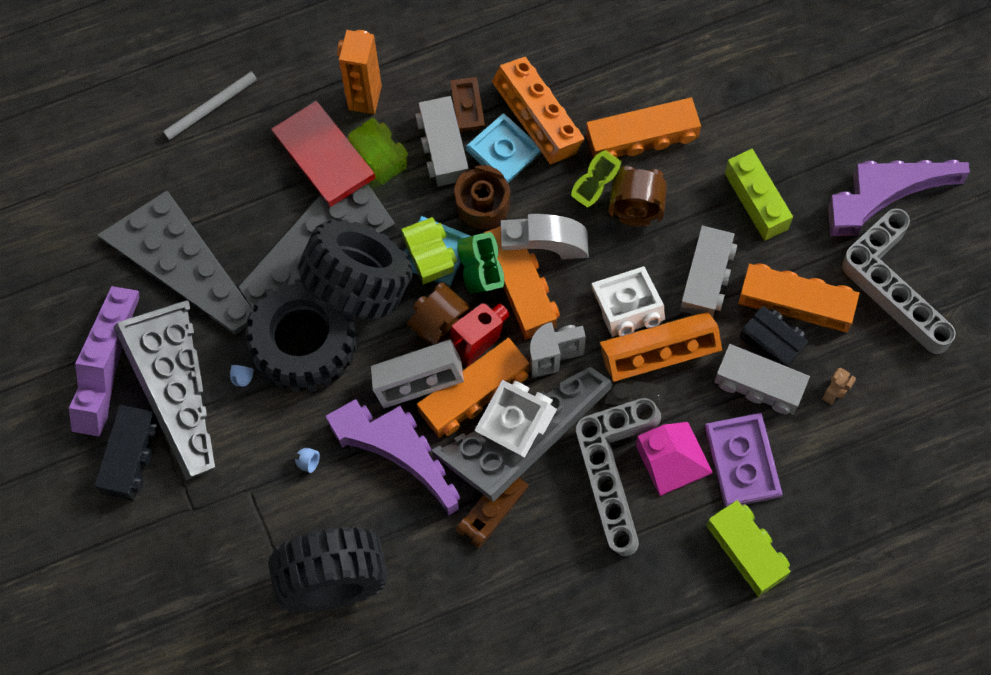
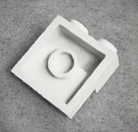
M644 266L592 283V290L602 309L603 319L612 337L631 334L635 329L644 326L652 328L665 320L664 304Z
M502 380L474 431L525 458L537 434H544L557 409L550 405L553 400L539 392L533 396L528 393L530 388L514 380L513 384Z

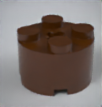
M480 165L468 172L465 171L457 179L454 195L458 218L466 225L475 229L492 230L497 228L501 220L507 217L510 210V187L501 171L491 166Z
M630 166L621 167L619 173L612 179L609 214L612 217L614 214L619 216V222L631 226H649L651 221L658 219L657 223L660 222L664 217L667 183L663 178V173L657 169L647 171L634 169Z
M442 282L435 287L428 298L423 296L414 304L413 310L416 312L407 322V326L425 343L432 346L449 340L452 325L473 309Z

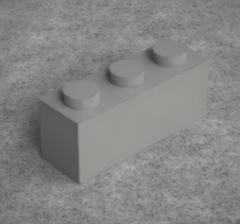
M451 96L419 102L420 113H416L415 116L418 130L424 129L425 137L421 138L424 154H430L431 161L427 162L430 178L435 177L437 187L456 183L459 176L469 170Z
M706 226L701 227L680 311L694 315L709 312L712 318L715 310L721 311L725 296L719 294L721 285L727 286L731 272L730 269H726L728 260H734L737 244L732 243L734 233Z
M451 339L371 366L373 391L383 408L464 382L461 358Z
M729 344L714 383L719 384V387L724 391L730 393L736 391L744 394L748 400L760 404L763 402L771 405L775 411L781 414L791 413L794 415L810 376Z

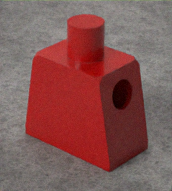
M483 303L452 325L449 340H452L461 358V364L465 368L469 367L499 339L503 322L509 318V312L503 305L498 304L491 310Z

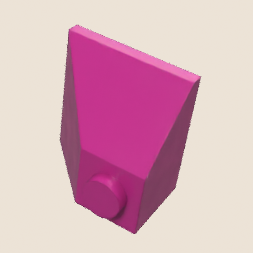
M688 422L665 424L637 437L636 447L659 496L713 473Z

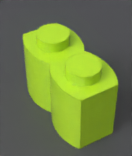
M607 150L597 154L589 165L588 173L580 177L575 183L571 196L586 207L594 204L602 195L605 184L611 181L618 173L621 161Z
M433 217L401 229L402 238L422 284L454 273V264L457 263V259L452 247L447 248L443 242L446 239V234L441 223L436 224Z

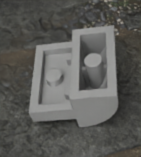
M552 322L540 327L532 337L530 344L531 377L536 378L557 373L560 370L561 360L584 355L586 336L583 326L575 327L574 325H568L560 328L559 332H554Z

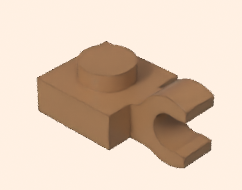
M837 368L831 377V384L822 400L832 405L837 397L843 399L847 390H850L856 378L854 376L848 378L851 373L842 368Z

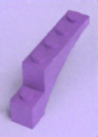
M922 160L917 163L892 161L890 163L877 164L875 161H866L858 164L853 174L855 194L839 192L836 195H832L829 202L830 236H858L863 224L873 215L892 202L909 194L943 185L963 184L970 173L969 162L948 160L944 163H932L929 160Z
M111 286L75 363L78 389L69 406L72 432L100 436L109 416L108 410L122 350V345L113 326L117 322L132 318L139 301V291Z
M355 399L326 415L328 425L342 448L346 445L358 447L393 461L422 482L438 499L448 515L459 510L457 500L460 499V496L454 485H447L442 476L446 475L438 459L433 461L428 454L431 448L425 437H418L414 428L417 427V424L410 412L405 414L399 406L372 421L373 418L365 405L360 407Z

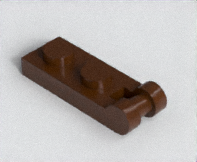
M518 478L494 502L483 495L470 513L459 523L455 531L462 536H468L472 539V544L480 548L526 492L529 485ZM476 521L484 525L480 531L473 526Z

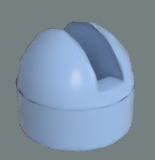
M231 365L230 380L236 386H247L253 377L254 369Z
M310 448L299 450L297 454H300V457L295 459L296 465L301 470L312 473L318 465L319 452Z

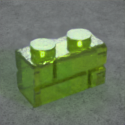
M371 118L363 123L361 127L348 134V141L375 173L379 183L384 184L393 178L394 175L406 169L408 153L400 142L396 144L390 138L392 133L385 123L379 124L375 118Z

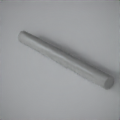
M249 72L164 130V135L168 140H171L257 81V78L252 72Z

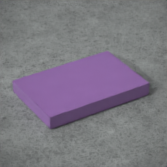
M762 413L705 424L725 508L736 500L741 505L782 497L783 494Z

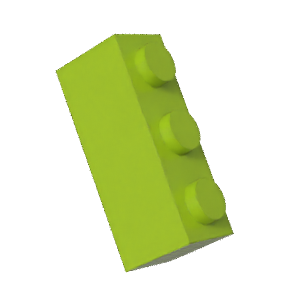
M750 149L729 159L725 175L763 240L766 241L789 230L793 216L754 150Z
M736 500L711 517L706 526L756 595L760 597L788 577L791 572L789 570L790 564L781 552L777 553L772 547V539L763 528L759 529L754 523L755 517L749 507L745 504L742 506Z

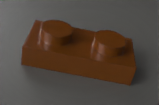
M477 77L450 80L459 132L485 130Z

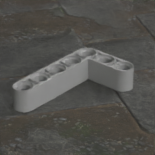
M892 209L847 250L842 261V269L852 281L928 351L934 354L944 353L955 338L954 327L880 260L902 239L910 223L909 216L902 209ZM889 223H897L900 229L891 227ZM870 240H877L881 246L872 245ZM850 258H858L863 264H855ZM871 277H879L883 283H875ZM892 296H900L904 302L898 303L893 300ZM918 314L922 316L925 322L916 321L913 315ZM934 334L943 335L946 341H938Z
M647 398L637 399L580 419L576 426V434L608 544L621 556L634 554L638 549L639 542L610 443L652 430L659 425L661 413L655 403ZM644 409H653L650 418L647 420L640 419V413ZM619 417L625 418V423L621 428L614 429L612 427L615 419ZM597 426L598 430L595 436L591 438L585 437L586 430L589 427ZM605 453L604 462L600 465H594L593 459L595 455ZM606 480H613V488L608 492H601L602 483ZM621 507L620 517L616 520H610L609 512L611 509ZM621 535H629V544L624 548H618V538Z

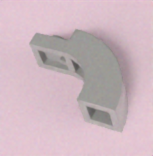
M528 214V219L501 220L503 251L546 249L558 253L561 259L589 258L587 229L573 219L549 214Z

